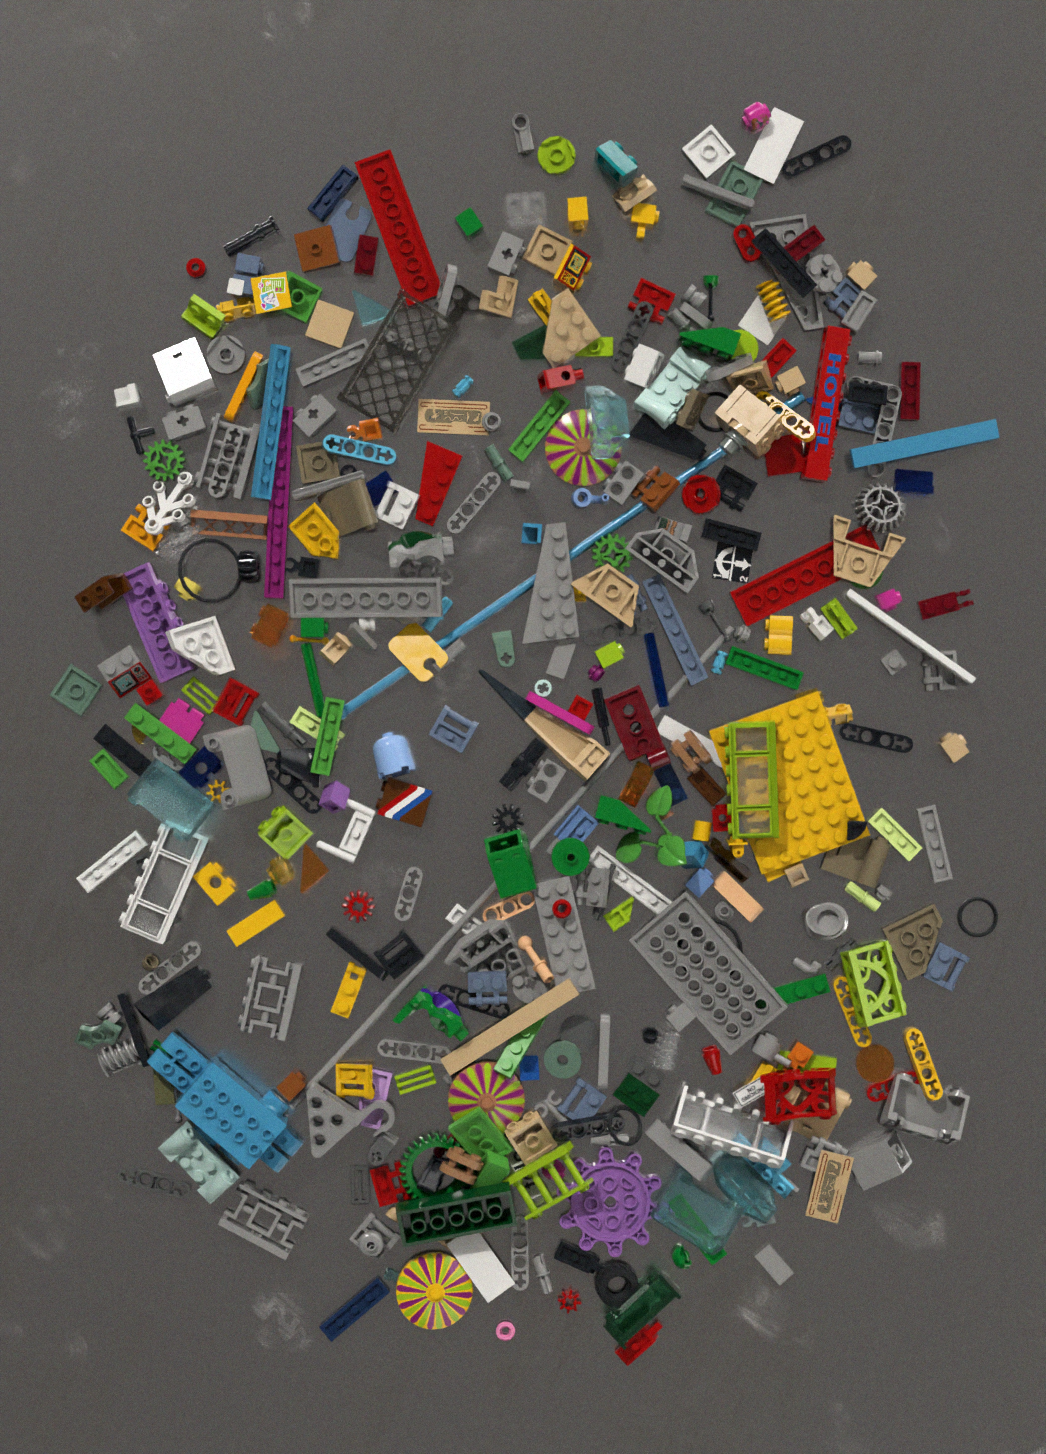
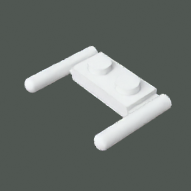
M348 799L346 806L356 811L353 814L339 849L322 841H318L316 847L354 864L373 818L376 815V811Z

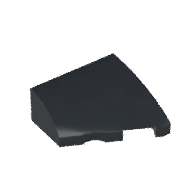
M315 748L280 749L276 754L279 773L286 776L290 775L300 782L302 780L313 784L312 787L318 788L319 774L310 772Z

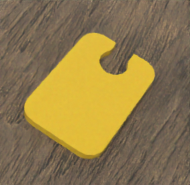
M417 623L408 624L388 645L390 651L420 682H427L434 676L429 670L424 668L426 660H436V664L441 669L448 662V655Z

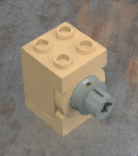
M741 385L732 392L715 412L718 425L727 432L724 433L726 438L719 446L729 456H733L738 449L743 450V446H745L756 456L760 457L769 451L771 443L775 439L778 440L784 432L781 416Z

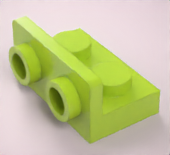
M193 294L181 318L212 339L223 326L226 315Z

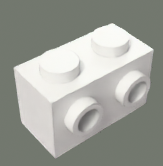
M639 344L633 351V359L625 370L624 379L648 389L654 382L665 355Z

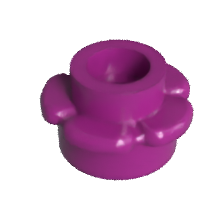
M602 665L592 666L588 671V679L598 682L605 674Z

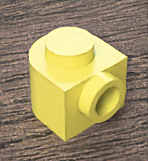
M184 577L187 587L197 595L201 586ZM178 579L174 585V588L179 591L178 595L186 601L189 598L193 600L194 598L183 588L180 579Z

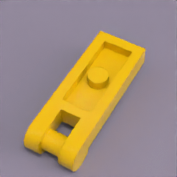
M349 962L330 1012L349 1018L367 971L365 967L362 966L360 968L355 966V963ZM351 973L358 975L357 980L350 978Z

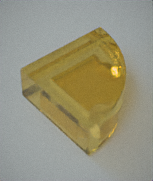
M132 725L133 737L141 745L147 735Z

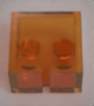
M267 603L266 606H262L258 614L261 618L258 624H253L250 633L252 634V639L275 649L282 635L280 630H284L291 615Z

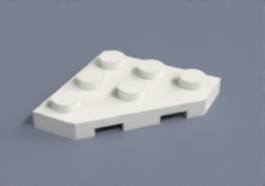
M216 616L165 632L172 651L211 674L219 676L235 670Z

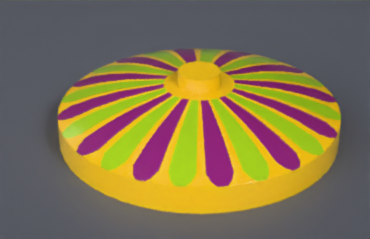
M427 1252L414 1257L403 1267L396 1282V1299L401 1312L410 1322L425 1329H442L454 1324L466 1313L472 1300L473 1287L470 1277L455 1257L442 1252Z

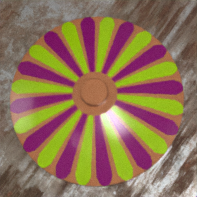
M587 409L574 410L558 418L551 426L545 442V455L551 470L561 480L575 486H592L607 479L618 465L622 451L620 435L615 425L603 414Z
M492 1061L476 1062L462 1069L453 1079L448 1092V1106L453 1120L457 1121L476 1108L481 1107L504 1134V1130L507 1129L509 1123L518 1122L524 1109V1090L517 1075L514 1074L512 1079H509L495 1072L494 1067L497 1062Z

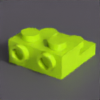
M283 805L281 808L278 806L272 811V817L268 821L264 820L260 823L257 833L287 861L313 832Z

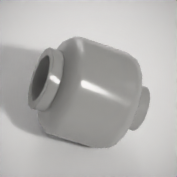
M374 1230L366 1231L359 1239V1249L365 1256H377L381 1253L384 1246L382 1235Z

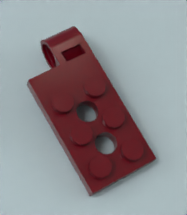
M640 685L604 699L629 762L647 755L653 771L671 763ZM628 705L634 707V712L631 715L624 713V709ZM634 723L641 724V730L637 733L631 731V726Z

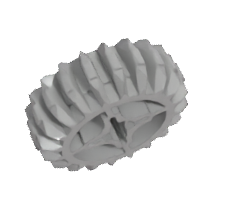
M879 482L876 483L875 487L870 484L868 488H863L862 493H859L855 501V506L857 507L854 509L855 513H859L857 519H862L861 526L868 525L867 530L874 528V533H877L880 529L882 534L886 530L891 532L893 528L897 529L899 523L903 522V517L906 515L904 510L906 504L902 503L904 497H898L900 491L894 492V486H891L890 489L887 488V483L881 487ZM875 497L874 502L866 504L869 498ZM894 512V517L885 519L887 514Z

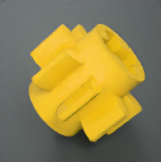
M215 779V785L208 784L211 790L206 794L213 796L211 801L218 798L219 803H221V794L216 796L214 788L221 786L222 792L230 789L225 788L226 781L219 784L218 780Z

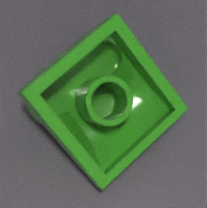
M287 271L286 275L292 307L280 310L306 323L323 288L291 271Z

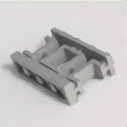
M257 955L256 959L252 958L250 970H253L252 978L248 977L246 988L249 989L248 996L243 998L242 1007L245 1010L244 1015L239 1017L238 1026H241L240 1031L248 1033L253 1032L254 1024L272 1028L270 1038L285 1041L303 965L287 962L285 971L267 967L269 957ZM261 962L263 963L261 971L270 972L269 983L259 981L258 988H255ZM290 969H293L288 994L285 995L286 987L276 985L278 974L288 976ZM262 987L281 990L277 1008L259 1004ZM255 1000L253 1008L263 1010L261 1020L251 1018L250 1024L247 1026L251 1002ZM281 1007H284L280 1030L276 1032L278 1024L268 1022L270 1012L280 1014Z
M241 1181L235 1191V1194L242 1197L237 1210L234 1213L226 1209L218 1225L286 1260L294 1246L286 1238L293 1225L303 1229L308 1219L306 1212L297 1207L296 1209L289 1207V1203L279 1198V1200L272 1198V1194L266 1190L259 1191L255 1189V1185L249 1181ZM242 1190L258 1197L266 1203L259 1200L254 1209L245 1205L244 1203L249 1194L243 1192ZM259 1207L276 1215L269 1231L252 1222ZM276 1208L300 1221L293 1218L288 1227L279 1223L278 1221L283 1212ZM240 1211L248 1214L250 1218L246 1226L252 1228V1230L228 1217L236 1220ZM274 1229L284 1233L280 1244L286 1246V1248L262 1236V1234L270 1238Z

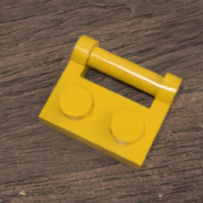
M336 1064L337 1097H364L371 1100L374 1098L372 1065ZM345 1084H364V1089H346Z

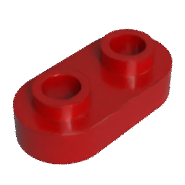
M745 224L736 226L733 231V238L743 258L748 261L758 259L761 252L751 242L755 238L751 228ZM741 230H744L746 232V236L744 238H741L739 236V232ZM748 248H753L754 254L749 255L747 253Z

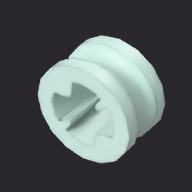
M543 679L535 684L537 695L545 697L550 694L552 687L549 681ZM546 683V687H549L548 692L544 691L542 694L537 687Z

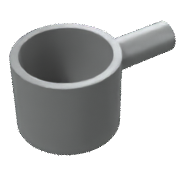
M767 1032L765 1035L760 1033L751 1051L771 1062L776 1061L787 1068L792 1063V1061L778 1054L782 1047V1044L778 1043L780 1039Z

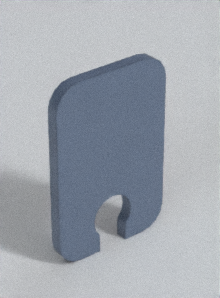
M341 199L337 203L326 226H332L339 260L343 262H350L354 258L359 235L365 234L372 218L371 212L361 206L358 218L349 220L346 217V211L351 207L352 202L347 199Z

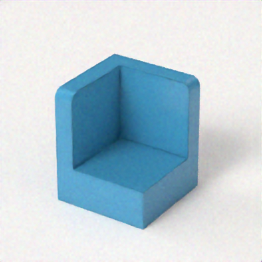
M523 523L522 544L541 545L542 524Z
M701 841L684 842L687 864L682 865L684 869L703 868L709 855Z

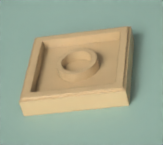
M539 224L522 260L555 276L573 241Z
M318 300L305 336L342 349L354 312Z

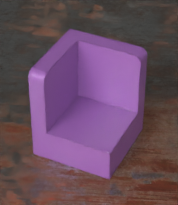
M338 781L325 785L319 805L333 814L344 810L350 789Z

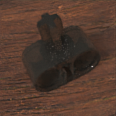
M454 285L450 300L455 304V307L446 320L455 326L464 312L477 315L481 312V309L478 307L476 310H472L468 306L471 301H477L480 304V298L461 285ZM460 290L463 292V297L455 299L452 296L453 292Z

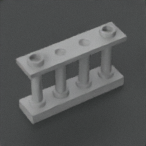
M216 413V417L212 416L210 422L212 431L200 472L196 473L194 483H197L196 487L202 489L203 483L209 485L211 477L205 476L208 465L215 467L217 459L211 458L213 446L221 448L223 441L216 439L218 428L227 430L230 426L235 425L221 421L222 415L220 413ZM255 423L253 427L249 428L239 426L243 430L244 435L249 438L247 446H241L239 454L244 457L243 463L235 464L233 472L239 475L238 481L233 484L229 483L227 490L234 494L233 498L238 500L243 499L258 445L260 425ZM231 447L225 449L228 451L235 452L234 449ZM224 465L219 467L221 469L229 470L228 467ZM218 480L216 487L220 488L221 482L225 484V481Z

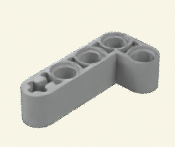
M657 1118L645 1134L697 1180L704 1183L715 1171L716 1167L698 1154L684 1140L671 1134V1129Z

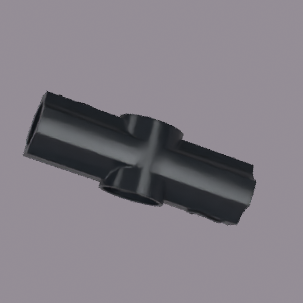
M535 738L523 753L521 752L514 760L509 770L499 782L510 792L514 790L522 778L526 777L535 767V763L548 747Z

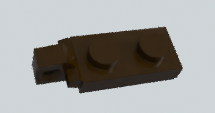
M713 837L706 844L705 848L715 856L714 859L740 883L745 882L752 875L749 868L745 864L740 863L731 851L726 850L718 839Z

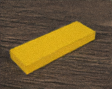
M273 900L226 932L235 946L238 947L284 917L285 914L276 900Z

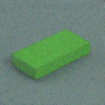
M104 748L89 761L114 790L129 778L127 773Z

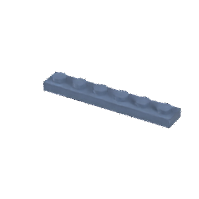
M660 574L643 581L645 590L690 685L693 686L708 679L709 677Z

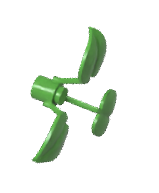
M668 785L653 792L646 804L647 812L650 815H655L656 820L666 835H662L658 840V844L644 840L640 841L638 833L626 834L620 840L616 849V859L623 863L636 861L642 851L641 845L645 844L660 849L658 860L665 866L687 864L684 840L679 836H672V833L668 831L660 819V816L668 814L672 805V792Z

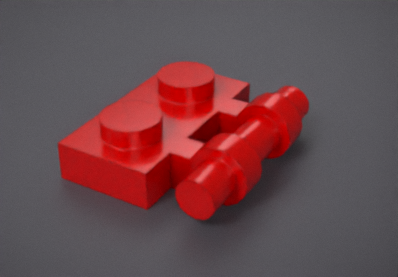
M643 278L640 279L633 294L634 297L639 299L638 304L647 301L655 306L650 321H656L661 324L665 317L658 314L660 309L668 312L676 295ZM630 301L627 308L635 311L638 304ZM640 306L641 315L644 316L645 313H650V310Z
M400 1161L394 1162V1171H390L388 1164L369 1170L379 1207L397 1203V1194L402 1193L404 1200L411 1198V1195L406 1193V1188H403L401 1184L404 1181L399 1178L400 1175L404 1174L399 1171V1168L403 1167ZM398 1177L400 1187H394L392 1178Z

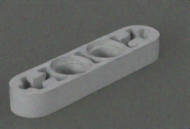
M446 264L428 327V336L439 338L457 276V266Z
M230 426L226 431L208 487L210 495L215 498L223 497L227 491L244 438V432L239 426ZM235 429H238L240 437H236L234 443H238L237 447L232 444H226L227 440L232 441L230 432H234ZM228 447L233 448L235 451L232 458L224 456V450ZM220 466L228 467L229 472L226 476L218 474ZM215 477L226 480L225 484L221 482L220 488L222 492H218L217 495L214 494L215 491L212 489L213 486L216 487L218 484V480H215Z
M487 473L449 518L447 528L451 533L458 534L462 532L497 490L501 483L500 476L497 473ZM495 476L497 484H492L488 488L492 491L488 493L481 485L484 484L486 486L489 482L487 478ZM476 491H484L486 496L483 501L475 499L474 494ZM465 505H470L473 508V513L470 516H465L462 513V508ZM458 513L462 518L467 519L465 523L461 520L459 530L456 528L454 530L451 529V522H456L459 519L456 516Z
M196 941L188 942L142 978L138 985L140 992L146 995L152 993L201 954L200 944ZM189 945H191L192 947L196 946L197 949L195 951L197 954L194 955L193 953H191L190 955H188L187 957L190 960L187 961L185 956L180 952L183 950L185 954L189 951ZM179 956L182 958L183 964L181 967H175L172 964L174 957ZM160 968L167 970V978L160 979L157 976ZM153 974L155 980L158 981L160 984L157 985L156 982H154L150 986L151 990H144L143 982H150L153 979L150 976Z
M600 1015L598 1090H607L610 1015Z
M383 1039L377 1046L379 1054L385 1057L442 1064L441 1056L435 1055V1059H431L433 1054L432 1048H436V1053H441L442 1050H446V1054L451 1053V1050L446 1046L395 1039ZM387 1042L390 1047H395L394 1043H398L397 1055L393 1054L394 1050H388L385 1053L381 1045L383 1046ZM402 1045H408L411 1048V1052L408 1055L400 1053ZM422 1047H426L430 1051L429 1056L426 1058L419 1055V1049Z
M516 1215V1220L521 1219V1222L525 1223V1225L521 1226V1233L525 1232L526 1234L513 1235V1232L518 1233L517 1226L511 1227V1275L513 1281L518 1280V1273H514V1270L519 1272L526 1270V1273L522 1272V1279L526 1280V1282L522 1286H518V1283L513 1285L514 1289L518 1291L525 1290L529 1284L528 1221L525 1220L523 1215ZM515 1239H524V1247H515ZM516 1258H524L525 1265L517 1267L514 1263Z

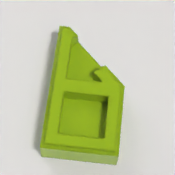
M630 897L603 916L613 932L630 922L634 902L633 897Z

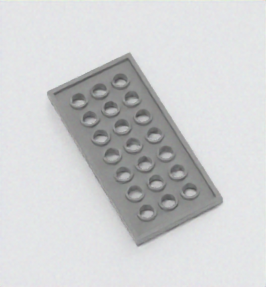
M687 890L629 939L630 943L729 1055H732L788 1008V1004ZM687 913L690 916V920L682 922L679 915ZM672 925L676 931L672 935L667 934L665 927ZM694 927L702 929L703 934L700 937L693 935L692 929ZM658 937L661 940V945L658 947L653 946L651 939ZM679 940H686L688 947L681 949L678 946ZM713 942L715 950H706L705 943ZM665 952H672L674 959L672 961L665 960ZM698 954L701 957V962L693 963L690 958L691 955ZM725 956L728 959V964L720 965L717 961L718 957ZM678 966H684L687 970V973L685 975H679L676 972V968ZM706 968L712 969L714 976L711 978L705 977L703 970ZM734 970L739 971L741 978L734 980L731 978L730 973ZM690 981H697L699 988L697 990L691 989L689 987ZM724 983L727 988L726 991L719 992L716 989V984ZM751 985L754 992L746 994L743 991V987ZM702 996H711L712 1003H703ZM736 997L739 1000V1005L731 1006L729 998ZM759 999L764 1000L766 1007L763 1009L758 1008L756 1001ZM717 1009L723 1010L725 1017L717 1018L714 1011ZM745 1011L750 1012L752 1019L745 1021L742 1019L741 1014ZM735 1024L738 1031L735 1033L729 1032L727 1025Z

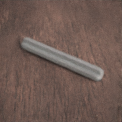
M687 174L683 177V186L749 211L753 209L755 204L753 199Z
M360 470L292 491V496L295 501L320 495L359 479L365 480V474Z

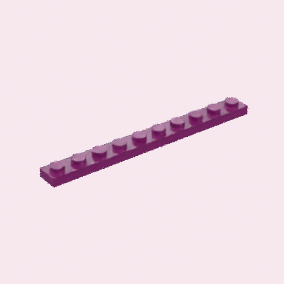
M283 406L271 500H269L264 598L284 599L294 407Z

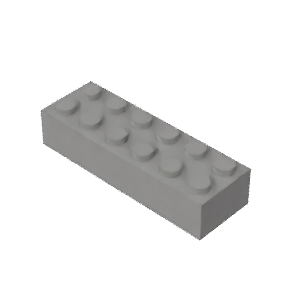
M562 876L537 882V889L533 890L555 986L570 978L578 992L596 989L570 877ZM565 899L571 904L572 910L568 917L558 918L553 914L552 906L555 901ZM560 905L558 907L559 912H564L566 907Z

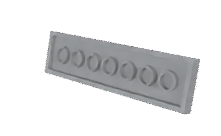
M441 577L289 579L291 618L443 616Z

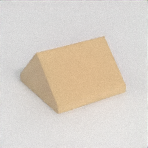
M767 360L753 363L726 376L733 391L739 385L752 394L774 389Z

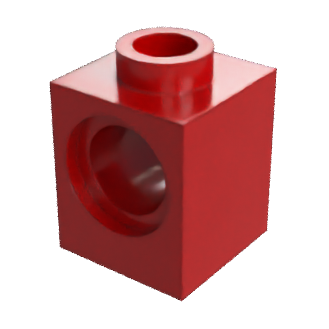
M151 679L136 689L146 706H150L165 696L155 679Z

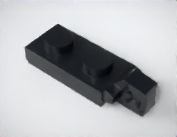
M561 1240L554 1255V1259L588 1274H594L595 1271L600 1272L606 1266L599 1262L600 1258L595 1254L584 1251Z

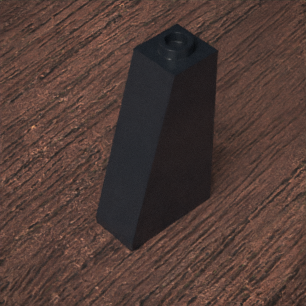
M646 413L642 415L628 434V437L694 462L697 458L701 460L707 452L704 449L707 444L684 427L676 424V421L669 424L666 429H663Z
M194 967L136 1001L133 1005L141 1016L159 1031L212 987L208 982L210 978L204 970L200 972Z

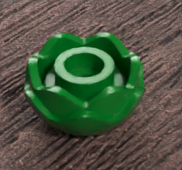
M677 1246L672 1253L674 1264L680 1269L690 1268L689 1266L692 1264V1261L689 1259V1252L684 1250V1246Z

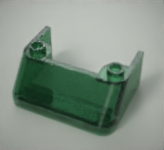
M654 1270L647 1277L648 1281L617 1310H610L604 1316L606 1320L603 1323V1327L624 1350L627 1348V1341L674 1298L677 1297L678 1300L682 1298L681 1290L661 1271L656 1272Z

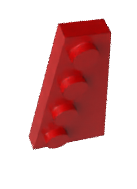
M427 441L419 491L420 497L418 499L415 520L433 527L463 456Z

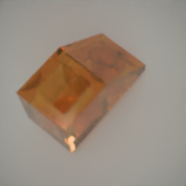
M638 761L618 799L635 808L654 773L652 767Z

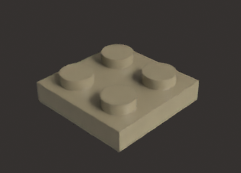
M692 388L691 392L689 391L685 397L686 403L683 409H680L677 414L676 424L694 430L709 395Z
M333 440L326 441L330 449L335 446ZM322 442L296 446L302 484L340 477L337 454L326 452L322 447Z

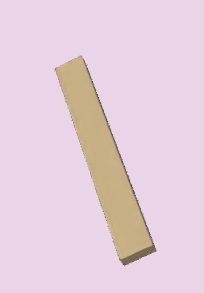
M568 978L440 1060L451 1076L572 1000L580 993L571 979Z

